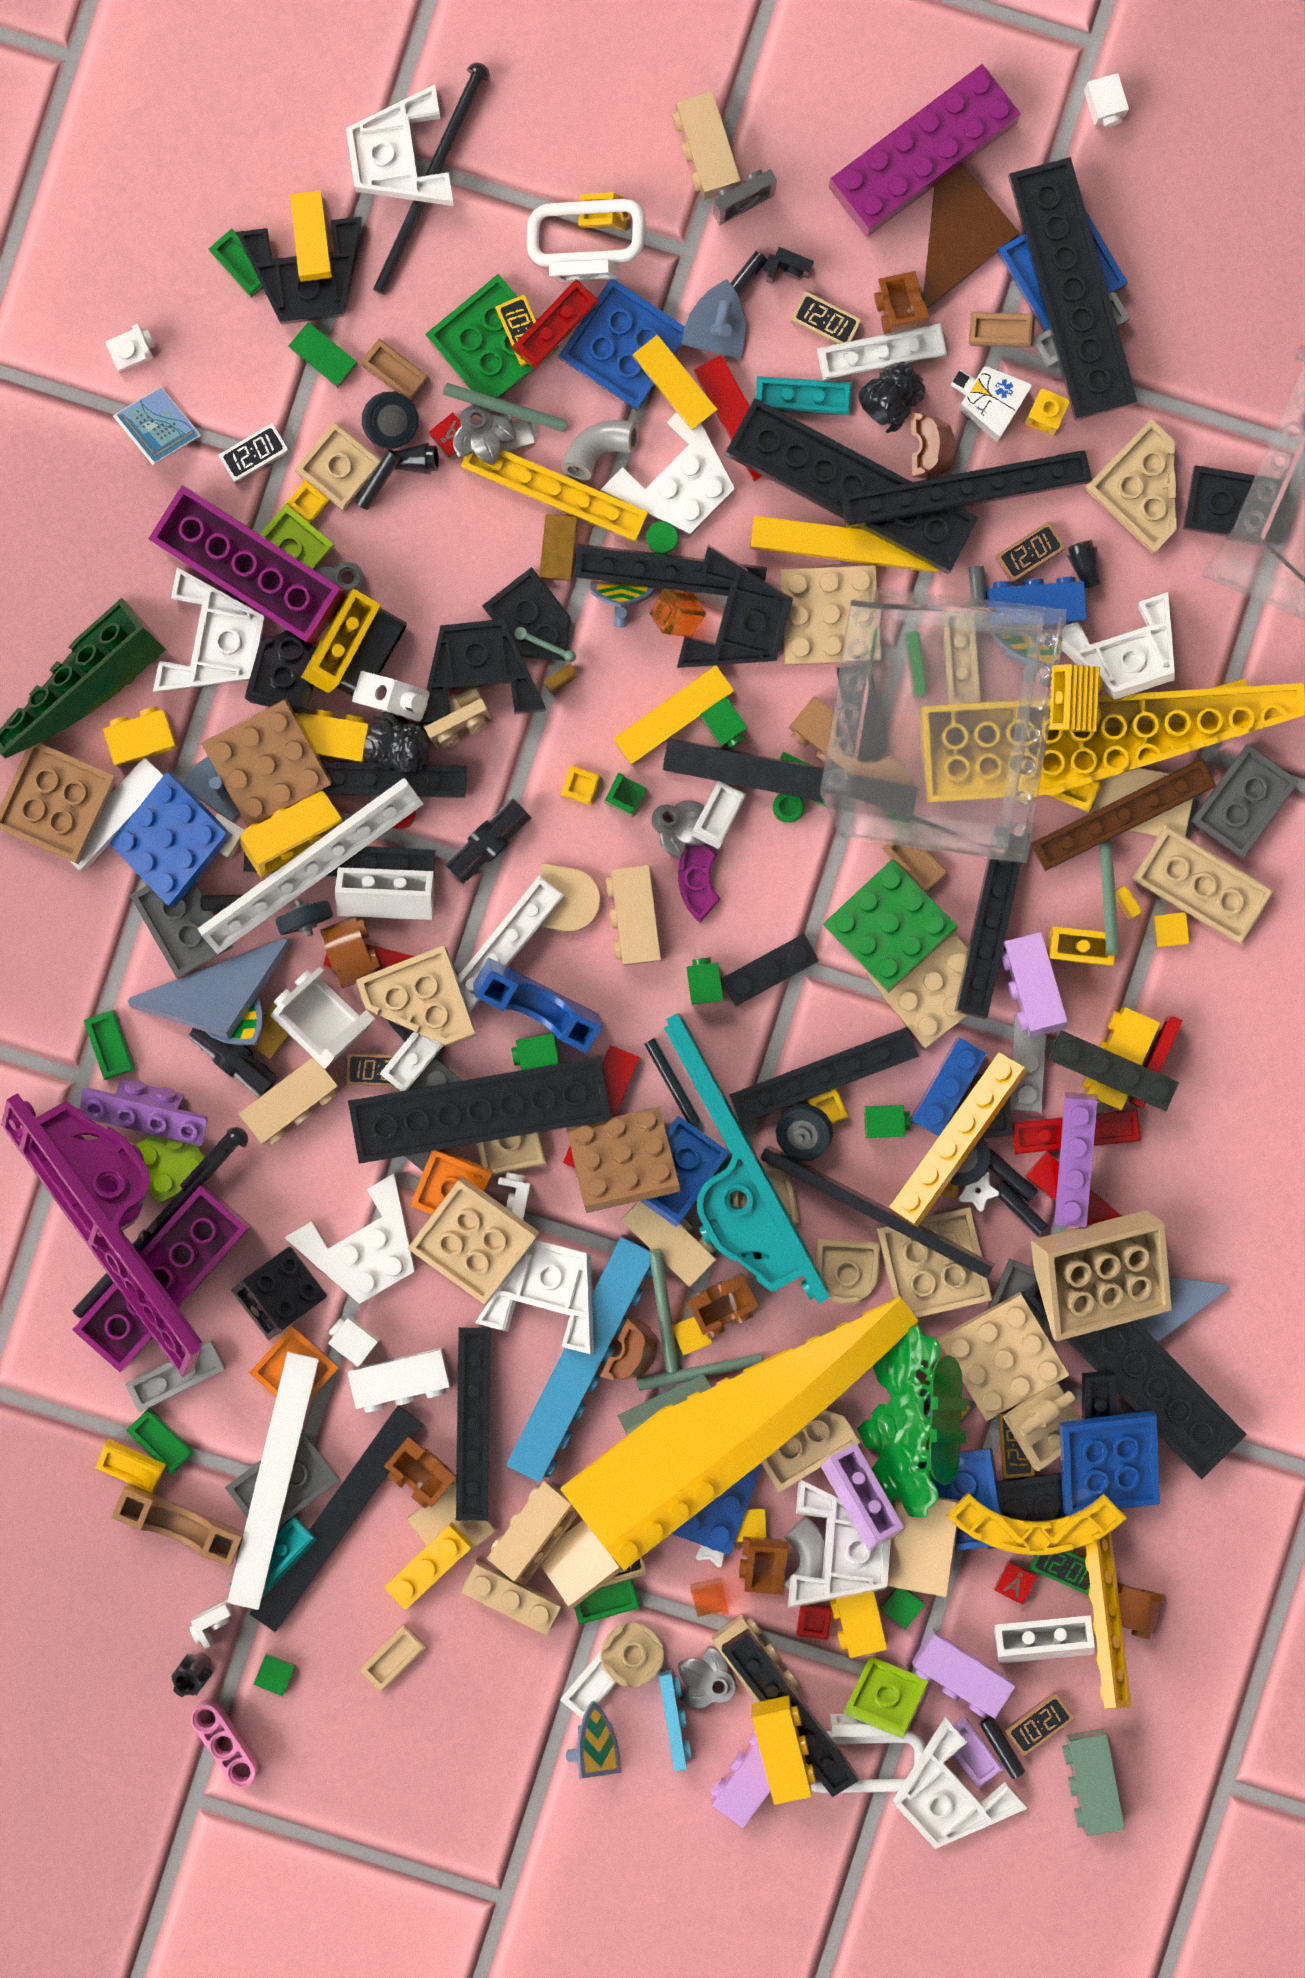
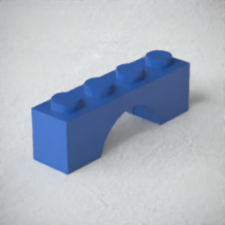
M491 958L487 959L473 983L476 998L502 1011H518L537 1020L551 1030L559 1040L586 1054L602 1029L599 1013Z

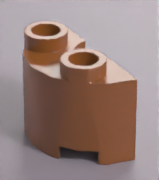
M915 271L878 279L880 292L874 293L877 311H884L885 316H881L884 335L929 325L928 311L925 301L922 300L920 285Z
M910 412L911 435L916 436L920 442L918 451L911 454L912 477L931 479L948 472L953 465L956 447L951 426L937 417Z
M352 917L320 929L328 958L334 972L338 976L342 989L357 984L356 979L377 972L376 968L381 967L375 949L368 951L364 939L370 936L363 919L358 921L357 917Z
M743 1273L710 1286L697 1293L696 1296L686 1300L702 1334H706L708 1339L724 1332L725 1328L723 1325L729 1321L734 1320L737 1325L752 1318L753 1314L751 1311L759 1308Z
M627 1319L618 1337L622 1344V1352L617 1357L609 1356L600 1377L610 1380L640 1378L654 1362L658 1344L656 1334L641 1319Z
M407 1437L384 1465L390 1471L387 1475L388 1478L401 1488L405 1484L414 1491L411 1497L424 1508L428 1505L433 1507L456 1479V1475L447 1469L448 1466L427 1448L423 1449L410 1437Z
M743 1536L742 1555L747 1556V1559H740L739 1578L745 1579V1592L783 1595L785 1566L787 1565L789 1549L788 1541Z
M1117 1582L1122 1627L1132 1629L1131 1634L1134 1636L1150 1639L1151 1633H1155L1164 1594L1130 1587Z

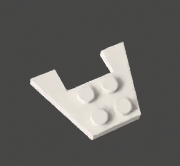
M436 85L430 86L346 128L356 192L454 206L449 172L422 177L417 176L411 136V123L441 119Z
M676 412L667 422V425L688 446L646 489L622 467L600 491L648 512L649 516L668 522L674 528L691 535L731 495L735 488L702 424L691 430Z
M177 567L171 599L202 605L191 665L185 666L159 661L153 692L158 693L249 680L258 646L262 640L266 617Z
M1168 592L1139 602L1138 610L1147 625L1146 627L1090 645L1079 622L1049 631V639L1077 665L1100 667L1099 675L1102 677V689L1114 700L1175 680Z
M395 1173L367 1189L382 1217L332 1247H327L313 1221L284 1237L359 1304L415 1272L412 1253L407 1249L410 1243Z
M534 1240L498 1286L475 1323L508 1332L516 1301L569 1315L561 1347L594 1355L591 1255Z
M800 1480L798 1482L796 1514L827 1518L822 1578L792 1575L790 1577L788 1608L884 1590L888 1584L891 1539L868 1551L839 1498Z
M946 1716L893 1799L895 1806L935 1849L1028 1809L1006 1782L980 1802L945 1764V1761L968 1743L966 1738Z

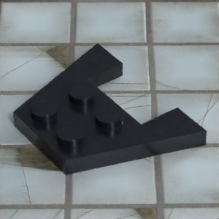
M362 216L331 220L334 252H329L332 277L300 282L297 256L272 259L268 228L236 232L280 324L344 317L363 220Z
M708 544L700 576L728 583L730 588L716 642L713 643L684 636L677 668L777 661L793 598Z
M504 619L440 625L427 685L430 695L419 725L431 724L450 714L448 690L511 684L514 715L546 711V707Z

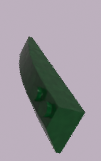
M120 598L71 643L68 648L72 652L62 664L56 661L49 671L52 673V676L42 687L36 685L29 693L30 697L24 709L17 708L0 728V754L5 759L41 743L95 711L120 692L126 685L132 683L138 674L148 665L154 663L166 650L154 632L123 598Z

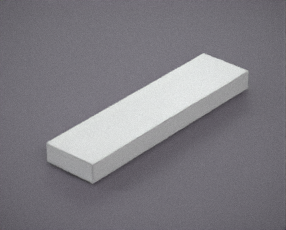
M941 323L817 348L822 380L885 368L901 361L910 363L947 355Z
M144 758L111 793L79 865L70 861L82 873L109 846L118 832L163 777V774L148 759Z

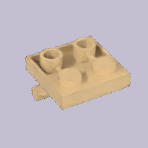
M476 687L458 696H455V694L449 696L450 714L431 724H424V728L436 749L441 746L443 749L450 748L460 742L459 737L468 732L472 735L485 730L488 727L487 723L492 721Z
M1058 1383L1029 1397L1002 1416L1031 1466L1036 1471H1040L1061 1456L1059 1422L1079 1420L1071 1404L1076 1402L1074 1395L1070 1391L1063 1393Z

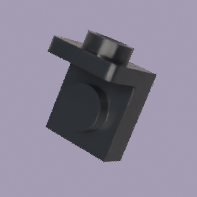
M779 247L776 255L770 253L763 271L768 273L766 282L773 283L779 267L784 269L783 273L791 278L801 280V277L809 279L814 261Z

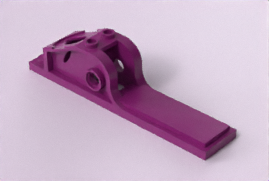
M18 1093L6 1100L1 1126L183 1378L191 1373L202 1350L201 1345L203 1342L123 1233L125 1229L129 1228L138 1219L149 1188L150 1176L148 1168L144 1163L142 1152L136 1145H131L125 1136L110 1127L106 1129L82 1115L83 1111L66 1101L35 1118V1110L28 1101H23ZM82 1135H90L98 1138L86 1140Z

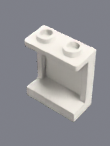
M319 966L313 973L309 970L305 971L296 980L295 984L297 987L292 992L286 989L274 1001L277 1007L271 1014V1017L326 1069L368 1029L375 1018L367 1010L359 1016L321 979L320 976L325 970Z

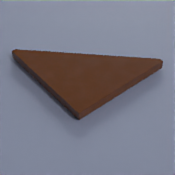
M963 163L934 185L923 301H925L927 309L994 256L998 248L1011 242L1020 233Z

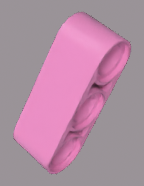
M213 1699L202 1701L191 1716L193 1728L229 1782L236 1787L248 1786L254 1780L259 1770L257 1758L223 1707ZM204 1709L212 1711L215 1715V1722H203L200 1718V1711ZM221 1736L229 1737L233 1742V1748L230 1750L221 1749L217 1743V1738ZM238 1763L247 1764L250 1767L251 1774L246 1777L238 1775L235 1765Z

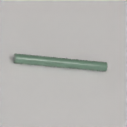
M446 383L443 395L554 430L565 431L567 420L450 383Z
M1109 839L1099 844L1106 954L1115 956L1119 954L1112 840Z
M653 1249L649 1251L666 1372L674 1373L679 1371L662 1250Z
M759 1353L681 1369L674 1373L666 1372L637 1378L638 1389L642 1391L686 1382L703 1374L705 1377L744 1370L763 1361L762 1355Z

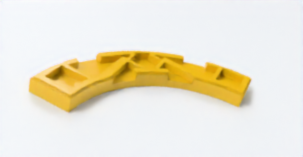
M969 1493L945 1515L961 1530L985 1544L1003 1551L1027 1555H1049L1074 1550L1092 1541L1101 1539L1127 1519L1104 1494L1084 1509L1072 1515L1049 1521H1023L1006 1517L988 1509Z

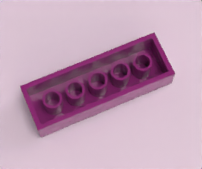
M982 63L832 176L829 182V189L864 235L868 237L932 189L938 181L962 163L965 164L1018 123L1021 113Z
M181 485L148 538L305 642L315 645L348 592L183 485Z
M205 1184L200 1185L139 1255L179 1309L252 1226ZM115 1283L109 1287L72 1329L119 1372L125 1370L153 1339L151 1333Z

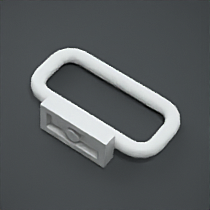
M630 199L544 204L536 208L529 217L527 225V251L533 262L539 266L549 267V276L560 282H572L575 279L578 281L620 279V266L616 263L633 260L644 247L645 214L640 204ZM610 212H629L632 215V243L626 249L544 254L540 250V223L545 217Z
M830 1714L831 1731L826 1732L835 1744L908 1743L914 1749V1765L926 1748L923 1739L913 1731H907L904 1739L848 1715ZM906 1778L859 1779L858 1782L840 1793L898 1792ZM816 1779V1784H811L813 1792L829 1793L820 1780Z

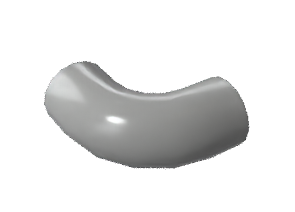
M611 420L602 421L587 427L573 440L567 450L561 466L563 473L572 479L586 481L592 477L596 462L602 455L616 451L634 453L639 441L638 423L634 421Z
M805 1515L784 1537L796 1549L800 1558L799 1567L793 1575L822 1578L825 1536L819 1527ZM790 1578L784 1583L788 1589L790 1588Z

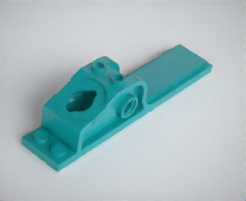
M680 1013L672 1015L666 1019L669 1025L664 1027L732 1154L731 1162L727 1168L710 1178L698 1194L697 1212L703 1224L699 1228L701 1235L707 1245L713 1243L715 1248L731 1261L734 1259L756 1275V1280L771 1292L804 1276L805 1279L801 1283L804 1291L810 1300L816 1298L818 1304L830 1298L831 1292L685 1020ZM732 1192H743L747 1197V1204L743 1207L734 1206L730 1199ZM752 1251L761 1252L762 1259H755Z

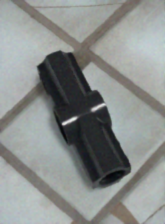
M512 798L491 820L483 822L467 838L468 842L445 865L464 884L487 861L491 862L510 843L509 840L532 817Z
M193 1028L188 1035L191 1041L213 1058L212 1061L232 1078L236 1077L259 1098L279 1078L266 1065L253 1056L254 1053L246 1045L223 1043L210 1037L205 1031Z
M203 1652L195 1655L187 1653L171 1675L174 1685L173 1691L180 1697L185 1695L194 1696V1694L197 1696L213 1674L210 1666L211 1658Z

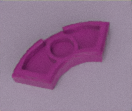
M685 845L678 868L679 889L687 909L701 923L720 901V897L713 890L710 880L711 865L717 853L707 845Z

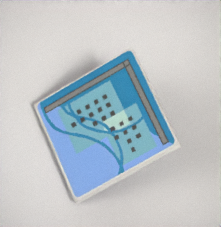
M162 386L115 413L113 416L152 465L157 464L201 436Z

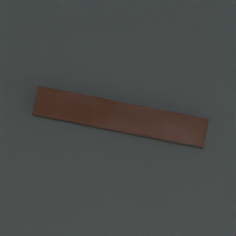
M1203 758L1032 842L1031 845L1044 871H1047L1216 787V784Z

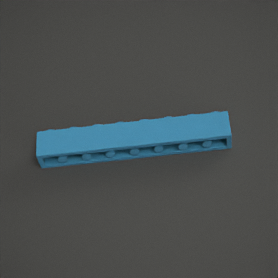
M621 1235L592 1292L594 1355L564 1348L507 1461V1467L539 1483L543 1476L550 1478L558 1462L553 1459L558 1447L564 1450L572 1434L567 1429L572 1419L576 1421L580 1419L586 1406L581 1401L587 1390L590 1392L594 1391L600 1379V1375L596 1371L600 1363L606 1364L609 1356L612 1355L615 1347L610 1345L615 1333L620 1335L627 1319H629L624 1316L629 1305L636 1307L644 1291L639 1288L643 1277L645 1276L650 1279L652 1275L649 1257L650 1249Z

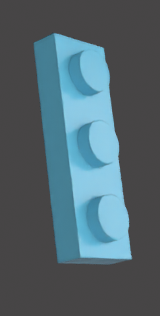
M672 1669L660 1670L659 1679L674 1772L687 1770L686 1760L692 1759L689 1740L683 1741L681 1728H687L684 1708L678 1709L676 1697L682 1696L679 1677L673 1678Z

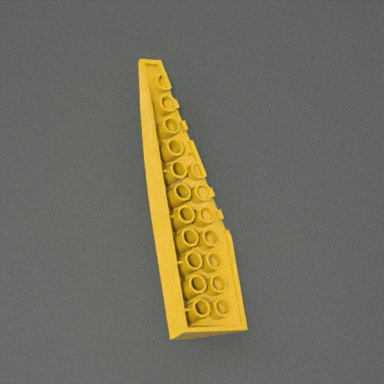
M1304 683L1134 693L1116 700L1110 695H1099L1098 707L1101 710V720L1095 732L1050 730L1049 725L1051 723L1049 719L1051 716L1049 713L1051 709L1049 707L1051 706V698L921 706L918 708V723L925 799L927 803L1041 796L1061 793L1304 716Z
M900 1296L864 1312L862 1317L850 1323L845 1321L835 1326L836 1329L820 1337L816 1335L806 1340L807 1343L795 1349L790 1347L744 1369L743 1373L731 1379L727 1377L716 1382L717 1386L702 1393L697 1391L687 1396V1400L674 1406L670 1404L660 1409L560 1489L604 1548L620 1567L625 1570L802 1430L881 1359L908 1332V1329L919 1320Z

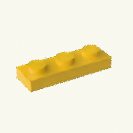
M451 1522L383 1588L406 1610L466 1554L474 1544Z

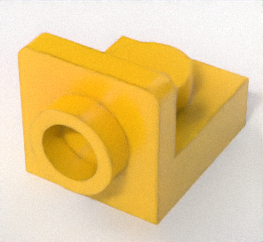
M614 192L580 194V201L626 199ZM630 213L579 214L578 226L582 228L613 227L622 231L626 230Z
M1041 389L1024 424L1054 436L1069 405V400L1046 389Z

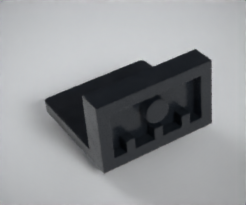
M291 1247L284 1249L231 1289L232 1293L268 1341L327 1297V1294Z

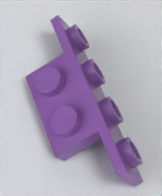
M122 1080L115 1094L85 1087L82 1091L80 1110L83 1111L82 1115L97 1122L201 1146L204 1142L208 1117L205 1115L180 1110L183 1105L184 1094L175 1092L171 1088L148 1086L137 1080Z

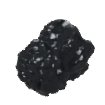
M901 361L881 370L879 379H872L861 388L858 399L863 410L879 425H891L885 431L890 433L896 432L902 427L905 419L911 412V408L916 407L924 399L926 388L922 383L923 378L914 371V368Z
M388 712L375 714L374 718L380 720V722L370 726L363 749L366 761L376 768L390 769L395 767L400 773L417 772L424 769L428 763V751L430 748L429 736L426 730L413 722L409 723L404 717Z

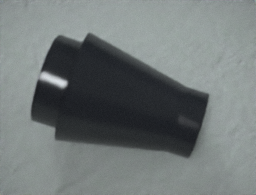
M424 443L395 451L401 456V459L394 470H405L429 475L431 471H438L439 454L436 445L430 446L429 443Z
M1092 539L1067 547L1069 551L1067 558L1080 581H1084V589L1101 584L1097 546L1093 545Z

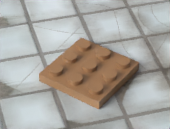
M287 698L201 743L247 827L273 815L277 810L286 808L332 784L329 774Z
M39 743L26 749L0 806V830L79 865L118 777Z
M660 1107L612 1117L611 1120L566 1128L586 1213L680 1192Z

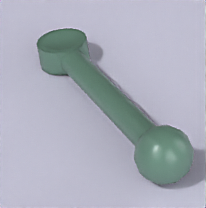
M523 627L515 630V637L518 640L526 639L563 656L567 662H573L576 659V653L573 650L565 651L532 636Z

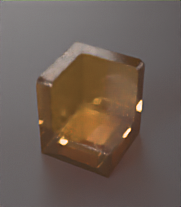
M663 589L649 612L662 634L689 637L694 635L707 614L695 594Z
M721 1577L690 1584L697 1617L721 1611L723 1615L729 1613Z

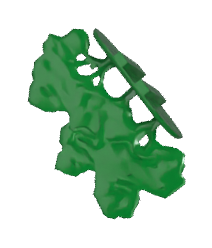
M918 1324L911 1326L908 1332L873 1365L877 1381L882 1387L887 1389L891 1398L888 1404H878L872 1412V1418L865 1420L857 1430L866 1448L876 1450L880 1455V1458L871 1470L890 1503H893L896 1496H899L908 1516L926 1518L928 1509L933 1507L939 1499L938 1490L930 1479L929 1471H931L937 1483L947 1485L955 1479L959 1470L960 1444H966V1431L961 1430L962 1411H967V1398H962V1371L959 1363L950 1355L943 1356L937 1361L940 1354L939 1342L935 1337L924 1336ZM926 1360L928 1362V1368H924L921 1364L922 1361ZM934 1362H936L932 1372L931 1366ZM917 1370H921L927 1375L926 1381L930 1382V1385L922 1384L917 1379ZM921 1389H926V1394L920 1396ZM931 1393L930 1419H928L924 1414V1401ZM928 1438H929V1450L926 1449V1442H927ZM919 1462H927L926 1467L920 1469L918 1467Z

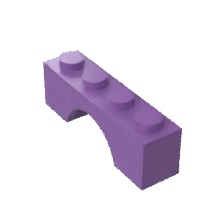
M1065 1092L1054 1217L1055 1225L1087 1227L1097 1111V1095Z

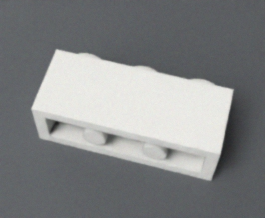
M338 867L335 886L337 916L432 920L435 899L433 871Z
M443 1347L352 1368L347 1372L356 1409L364 1408L365 1413L383 1409V1403L395 1400L396 1405L415 1401V1395L426 1393L427 1398L446 1394L445 1388L451 1386Z
M1091 1615L997 1624L994 1628L998 1664L1094 1655L1095 1644Z

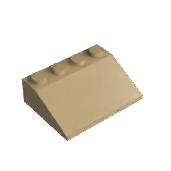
M1148 1210L1031 1240L1034 1272L1055 1341L1172 1310L1165 1225L1162 1220Z

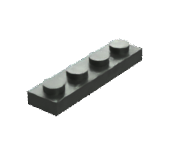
M1060 1030L1048 1060L1165 1112L1179 1084L1178 1081Z

